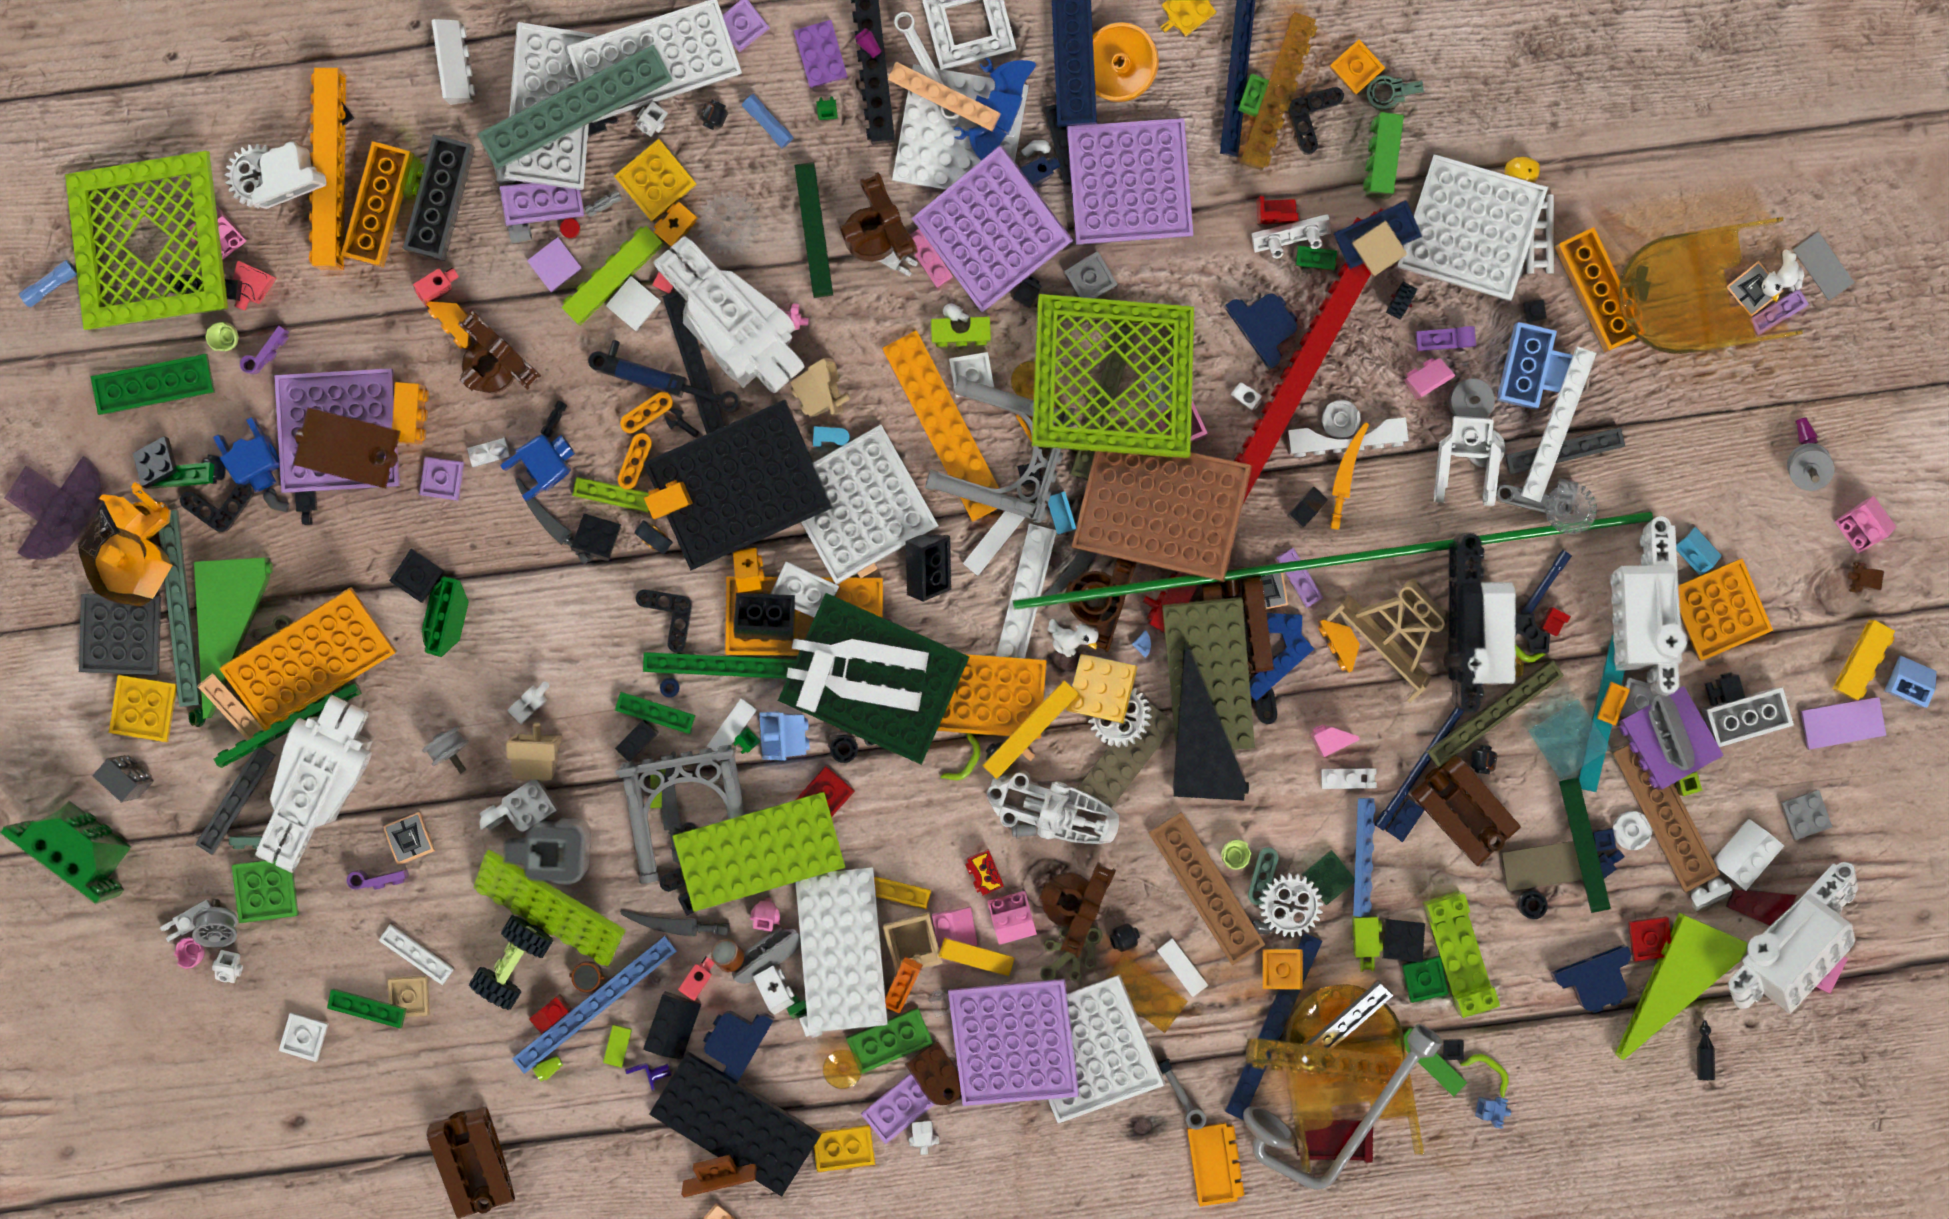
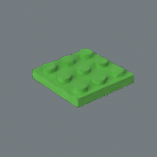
M264 860L231 865L239 923L298 916L294 872L291 873L276 866V860L273 864Z

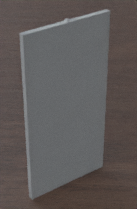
M1819 232L1793 249V252L1828 301L1855 283Z

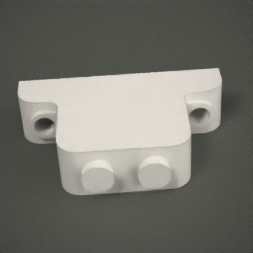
M287 142L284 146L272 148L261 156L262 185L254 189L252 203L255 206L268 209L326 186V177L323 173L318 172L315 167H311L310 152L307 148L297 145L296 142Z

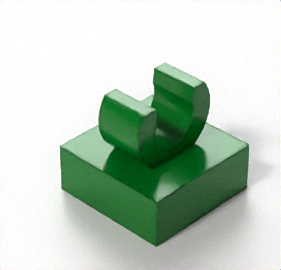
M830 96V100L823 101V98L820 97L819 101H816L818 120L838 119L837 104L833 96Z
M747 727L735 738L734 746L739 744L743 748L741 753L744 754L745 752L749 753L761 741Z
M797 995L792 997L795 1004L786 1008L789 1016L793 1019L807 1013L806 1001H800Z

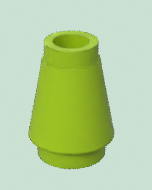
M555 1056L536 1064L533 1071L540 1082L547 1081L563 1064L559 1057Z

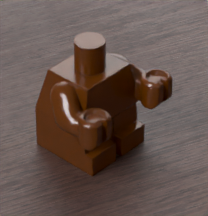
M1854 562V572L1850 571L1848 573V579L1853 580L1849 586L1851 587L1849 591L1858 593L1862 592L1863 589L1881 590L1884 571L1867 569L1865 563Z

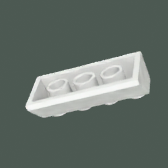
M434 19L432 20L443 99L450 105L473 102L475 87L470 82V76H473L471 65H468L467 62L470 52L468 45H465L464 38L467 37L466 27L462 26L459 20Z

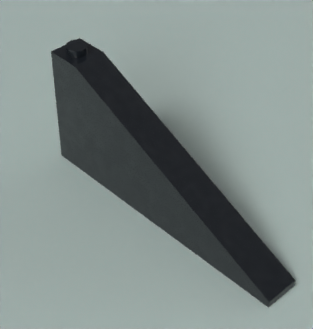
M1184 642L1173 797L1244 801L1245 794L1249 792V782L1245 780L1241 765L1189 642Z

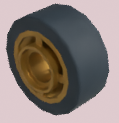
M644 520L634 532L641 538L643 543L661 554H665L673 543L662 530Z

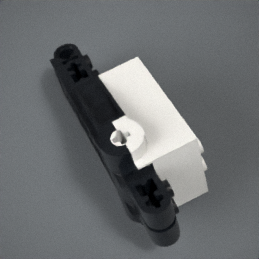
M1459 533L1454 537L1453 543H1449L1448 649L1444 654L1443 661L1444 666L1448 670V679L1452 680L1453 705L1459 710L1472 713L1479 709L1481 698L1484 696V689L1481 683H1515L1516 590L1513 583L1481 582V579L1484 578V568L1481 567V559L1484 558V548L1481 547V539L1474 533ZM1466 539H1468V541H1469V544H1468L1467 547H1466V545H1465Z

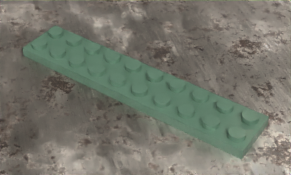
M653 44L477 133V136L495 169L498 170L672 82V77Z

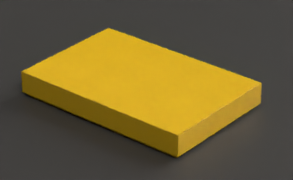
M870 1125L820 1131L821 1136L814 1146L817 1172L876 1164Z

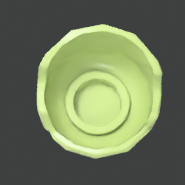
M218 322L211 325L205 335L207 344L214 351L232 350L238 344L239 339L237 329L228 322Z
M1239 839L1231 840L1223 846L1221 857L1228 868L1238 870L1244 868L1249 863L1251 851L1247 842Z

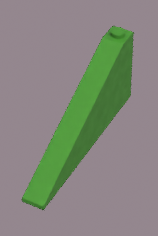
M269 558L194 562L201 682L213 673L226 686L228 680L220 671V667L237 657L270 580V573L273 572V565ZM202 692L203 719L212 718L216 706Z

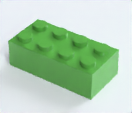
M1380 112L1371 122L1370 132H1373V137L1369 140L1368 152H1371V155L1367 159L1365 171H1368V176L1364 179L1363 191H1366L1365 196L1389 199L1394 194L1404 115Z

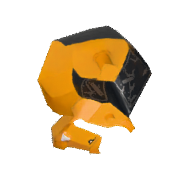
M134 482L131 486L132 492L152 509V514L145 516L124 497L103 494L98 499L104 502L79 541L78 550L86 577L96 594L116 603L142 606L154 598L173 566L164 550L149 541L153 535L170 522L171 510L165 503L155 501L142 490V485Z

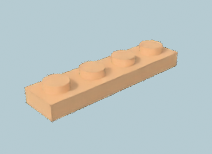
M213 673L198 685V688L247 740L253 738V734L264 730Z

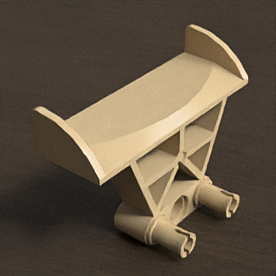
M1410 579L1405 583L1399 592V596L1364 608L1348 594L1326 620L1330 622L1340 613L1415 688L1407 699L1411 703L1427 688L1431 676L1418 664L1430 632H1439L1444 628L1447 622V609L1444 611L1445 607H1439L1420 588L1419 581L1416 583L1417 579ZM1423 603L1428 609L1422 610L1418 604ZM1399 605L1398 616L1390 607ZM1405 605L1422 623H1404ZM1379 611L1395 629L1388 634L1370 615L1371 613ZM1399 632L1418 650L1415 660L1393 639ZM1414 632L1426 633L1424 635L1423 640L1421 641L1420 638Z

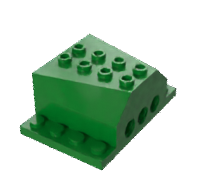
M70 801L48 817L37 821L29 820L7 825L0 831L1 835L95 904L118 897L124 891L118 881L113 878L109 879V877L131 846L112 833V829L108 825H101L96 821L97 818L93 814L85 813Z

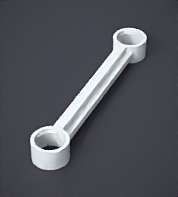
M908 12L899 13L894 21L896 29L905 35L926 76L944 85L914 29L915 21L913 16ZM903 16L909 17L912 21L911 26L906 30L900 29L897 24L899 18ZM941 106L942 115L947 120H955L960 116L958 114L954 116L945 115L944 107Z

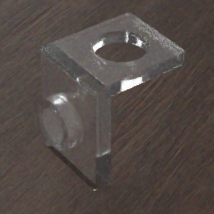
M938 989L932 991V995H929L928 999L932 1004L935 1017L938 1018L951 1014L948 990ZM940 1000L946 1001L948 1003L947 1010L939 1011L936 1007L937 1002Z

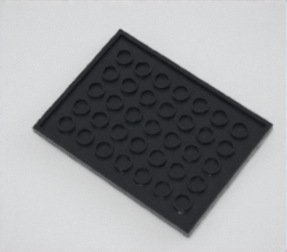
M786 399L644 462L654 489L659 488L661 491L667 488V483L675 480L678 483L684 482L693 504L666 515L690 571L833 508Z

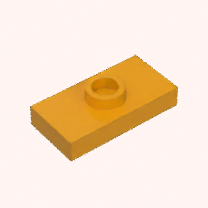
M1610 682L1596 718L1616 726L1630 689Z

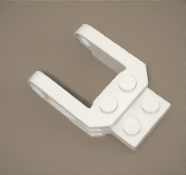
M1453 416L1451 434L1439 442L1434 502L1445 503L1444 496L1445 488L1448 487L1451 455H1455L1457 457H1487L1483 505H1495L1501 450L1492 440L1493 418Z

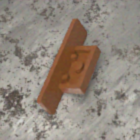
M730 1155L693 1163V1171L697 1177L683 1181L681 1195L685 1198L754 1181L757 1167L755 1164L737 1167Z

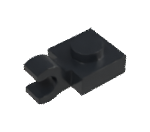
M316 491L295 492L296 512H302V525H313L312 511H317Z

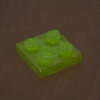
M414 156L403 193L404 197L409 200H413L414 196H417L419 189L418 181L419 178H422L425 166L421 158Z

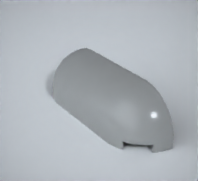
M1660 694L1653 699L1651 710H1649V717L1664 756L1669 764L1674 765L1680 770L1691 769L1695 763V755L1679 711L1669 696Z
M781 927L774 930L744 952L745 956L742 965L732 972L733 979L742 984L754 982L753 977L771 966L776 967L796 952L801 944L800 935L793 928L783 929Z

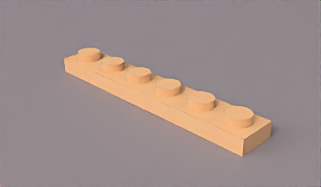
M898 62L895 63L887 79L990 131H993L1001 113Z

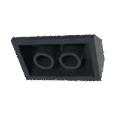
M919 535L905 541L907 595L924 602L950 591V536Z
M736 593L733 627L735 638L793 641L795 595Z
M665 991L659 1002L643 1050L659 1056L682 1060L702 1004Z

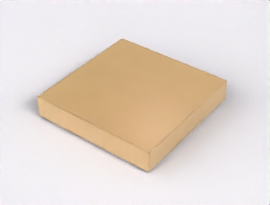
M1386 221L1352 243L1373 277L1407 255Z
M428 976L387 979L389 1004L407 1008L405 1017L430 1015Z

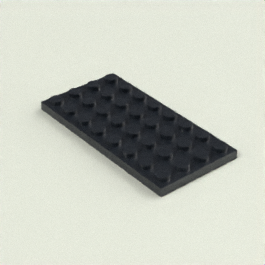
M687 1051L649 1113L650 1116L717 1157L730 1155L737 1167L755 1164L757 1167L755 1181L781 1197L821 1136V1133L689 1051Z

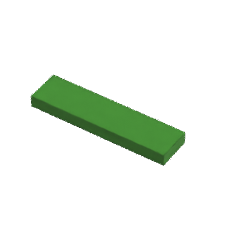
M1411 1028L1397 1040L1408 1053L1410 1049L1407 1037L1412 1031ZM1437 1053L1433 1057H1425L1418 1060V1063L1453 1097L1467 1084Z

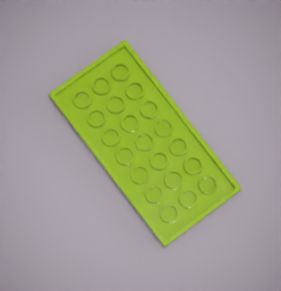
M824 792L672 835L694 912L846 868Z
M488 849L485 853L473 886L479 894L490 897L496 904L507 907L513 914L520 915L530 924L541 927L547 934L556 936L564 944L571 945L581 954L590 956L596 963L609 966L626 929L548 883L528 879L524 869L514 863H505L504 857Z

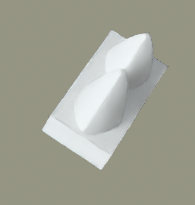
M506 438L467 448L472 467L511 457Z
M1717 876L1707 881L1709 893L1701 886L1692 889V906L1695 912L1731 896L1732 888L1729 883L1725 884Z

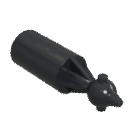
M1703 1020L1699 1028L1702 1038L1697 1047V1079L1710 1081L1716 1079L1715 1048L1708 1036L1711 1033V1027L1708 1025L1707 1020Z

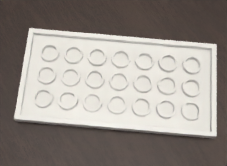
M708 0L566 46L578 82L653 44L672 77V82L593 121V123L649 105L652 101L655 103L741 75L742 72L718 1Z
M518 22L516 27L509 117L578 83L566 46L594 38L596 34ZM589 124L506 165L504 179L579 190L584 189Z
M873 867L833 871L796 882L809 1033L888 1025Z

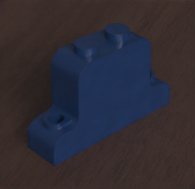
M1273 293L1265 295L1250 307H1247L1242 299L1230 301L1224 306L1225 310L1266 367L1271 370L1279 364L1282 357L1277 345L1296 332V322L1298 319L1292 311L1288 312L1284 307L1286 305L1284 299L1280 295L1277 297Z
M1623 944L1552 971L1551 975L1554 982L1562 986V989L1573 986L1579 1004L1584 1009L1596 1013L1603 1010V1007L1606 1005L1614 1006L1622 1003V999L1627 996L1628 990L1620 968L1629 964L1631 953L1628 946Z
M726 1011L722 1016L718 1014L713 1022V1025L716 1027L713 1032L708 1031L703 1040L706 1043L704 1051L710 1057L726 1065L723 1073L738 1082L775 1018L767 1013H762L760 1015L757 1014L753 1022H750L733 1011Z

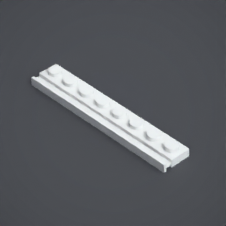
M1029 524L996 656L1025 658L1038 607L1014 610L1013 600L1041 596L1056 530Z

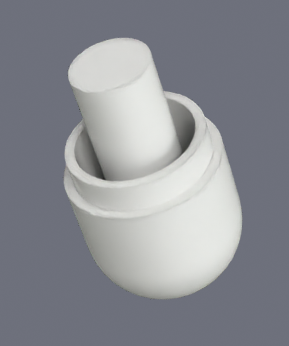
M949 303L943 308L944 316L951 318L954 322L961 320L967 323L970 318L969 315L963 313L961 307Z

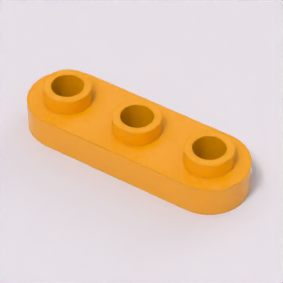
M665 392L657 393L622 417L620 421L622 430L629 434L636 433L669 411L673 406V398ZM661 399L667 400V404L665 406H661ZM649 409L651 414L645 417L644 411ZM633 420L634 426L628 427V422Z
M639 433L632 439L618 475V484L623 489H633L639 481L644 468V462H646L652 447V440L647 434ZM641 440L646 441V445L644 447H640L639 442ZM634 458L639 460L637 465L632 464ZM627 476H630L632 478V481L629 484L625 482V478Z

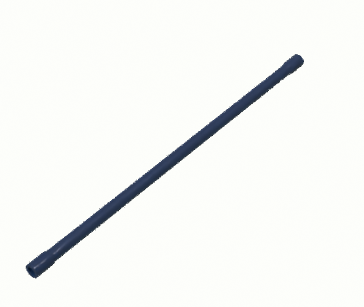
M1564 550L1559 553L1552 567L1522 609V613H1532L1572 555ZM1456 707L1454 708L1386 809L1382 811L1374 823L1375 826L1384 831L1402 801L1431 761L1426 751L1448 736L1464 711Z

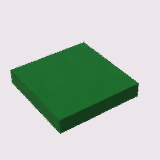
M1440 956L1423 959L1422 963L1408 962L1401 964L1410 1003L1449 995Z

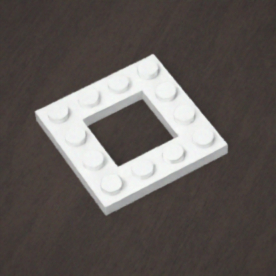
M922 0L940 70L1016 51L1004 0H983L992 36L954 45L945 9L977 0Z

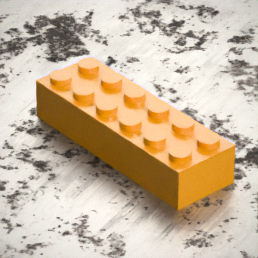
M372 141L341 253L345 258L384 268L415 156L412 152Z
M1595 227L1554 246L1604 353L1645 334Z

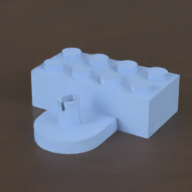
M1521 322L1514 324L1496 401L1537 409L1540 405L1543 390L1560 392L1573 355L1552 350L1557 331Z

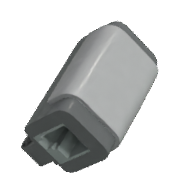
M562 818L559 821H540L527 832L526 838H509L505 841L504 862L524 864L526 877L530 880L553 881V883L558 884L576 883L589 869L591 828L586 821L576 818Z

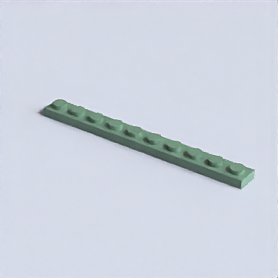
M172 510L170 522L159 531L161 548L168 555L173 565L164 580L179 707L200 705L201 701L178 510Z

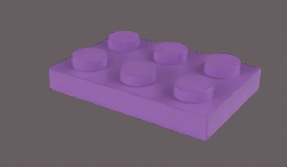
M832 20L794 30L810 88L848 78Z

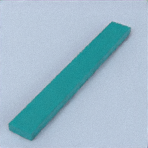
M1611 635L1579 772L1581 789L1597 792L1612 724L1599 720L1596 717L1610 682L1622 685L1625 670L1616 671L1613 635Z

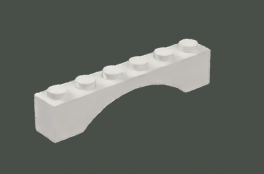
M1406 417L1384 420L1377 428L1364 435L1359 451L1365 450L1364 446H1372V449L1384 448V444H1392V447L1404 446L1403 442L1408 441ZM1309 428L1286 431L1289 454H1294V458L1305 457L1308 452H1313L1314 455H1324L1326 450H1333V453L1345 452V448H1348L1353 440L1327 438Z

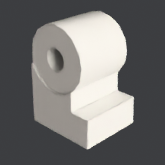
M1241 382L1231 393L1235 400L1252 413L1256 411L1263 401V397Z

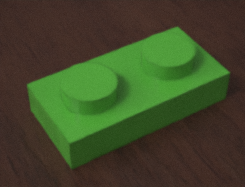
M1251 73L1238 111L1256 117L1269 80Z

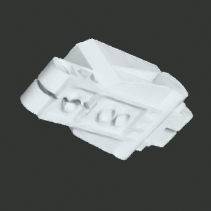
M682 237L670 248V251L667 250L654 261L659 272L686 300L683 310V324L712 354L723 371L730 378L736 380L743 388L757 376L771 392L776 393L789 382L788 379H792L804 368L803 362L788 347L792 339L790 334L795 330V326L788 315L732 271H720L692 240L690 241L688 238Z
M1659 516L1643 528V535L1640 536V545L1644 551V554L1641 555L1642 566H1621L1611 574L1610 582L1612 586L1611 602L1613 606L1612 622L1614 625L1613 642L1615 645L1614 662L1616 671L1649 670L1650 672H1647V683H1650L1652 694L1654 696L1660 694L1668 696L1679 688L1678 664L1682 662V652L1686 648L1687 640L1685 634L1681 631L1675 526H1671L1670 521L1666 517Z
M333 695L328 699L320 716L308 718L307 721L298 718L292 726L283 748L270 797L274 813L257 847V857L272 864L276 860V866L291 873L296 869L314 829L336 821L345 799L360 780L372 755L369 748L373 741L359 735L367 719L368 712L352 704L348 708V702Z
M1842 862L1835 865L1833 863L1814 885L1763 934L1757 935L1750 940L1748 944L1749 954L1742 960L1744 965L1735 973L1728 984L1736 1007L1740 1009L1748 1008L1754 1002H1758L1764 994L1791 1014L1849 952L1855 943L1852 924L1839 914L1842 912V907L1846 903H1850L1858 891L1856 873L1852 864Z

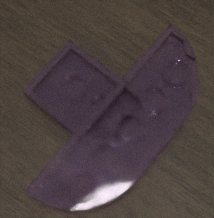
M86 456L81 457L61 488L29 466H25L4 499L38 521L18 550V554L36 560L49 559L61 555L74 543L97 509L100 502L98 498L102 495L99 472Z

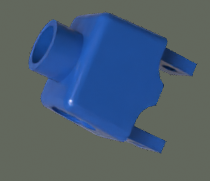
M251 417L246 421L255 439L250 441L240 439L234 442L232 449H230L224 436L217 435L213 438L222 454L220 459L234 482L242 485L251 483L254 491L260 492L276 483L271 472L280 467V462L270 436H266L257 419Z
M539 435L516 449V454L500 466L503 470L507 471L521 460L527 467V473L539 483L522 495L525 501H529L543 490L549 491L571 472V468L566 460L572 457L575 452L562 435L553 441L545 435Z

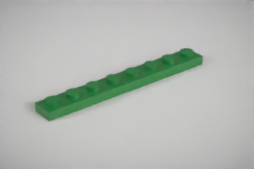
M644 652L643 672L787 679L788 668L793 667L796 659Z
M351 683L347 684L338 693H330L324 696L323 701L307 705L306 710L290 714L288 716L289 719L273 723L270 729L256 732L253 734V738L247 741H239L235 744L236 747L231 750L225 749L219 752L214 761L218 767L223 768L289 733L298 718L307 721L308 718L320 716L331 695L347 702L362 694V692L355 683L353 685Z

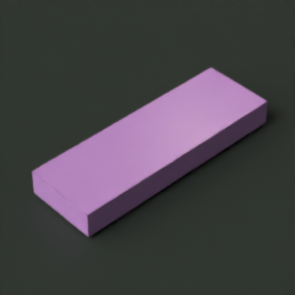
M1800 289L1795 290L1747 320L1756 335L1759 336L1809 304Z
M1294 548L1276 557L1279 563L1300 560ZM1306 569L1285 572L1306 608L1323 599Z

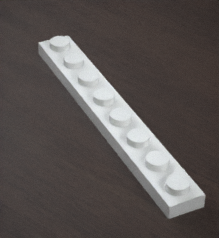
M1576 347L1521 496L1541 502L1597 353Z

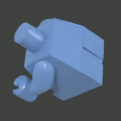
M1479 1097L1475 1116L1482 1120H1489L1495 1128L1502 1129L1504 1116L1511 1115V1109L1506 1108L1508 1099L1496 1097L1493 1100Z

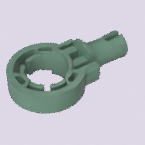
M1386 75L1374 78L1367 88L1369 103L1375 109L1382 111L1392 109L1399 102H1405L1404 96L1424 93L1422 80L1402 83V78L1394 79ZM1377 82H1379V86L1388 85L1393 90L1392 97L1388 101H1381V105L1373 102L1375 100L1379 103V100L1375 97L1377 86L1375 85L1373 90H1371Z

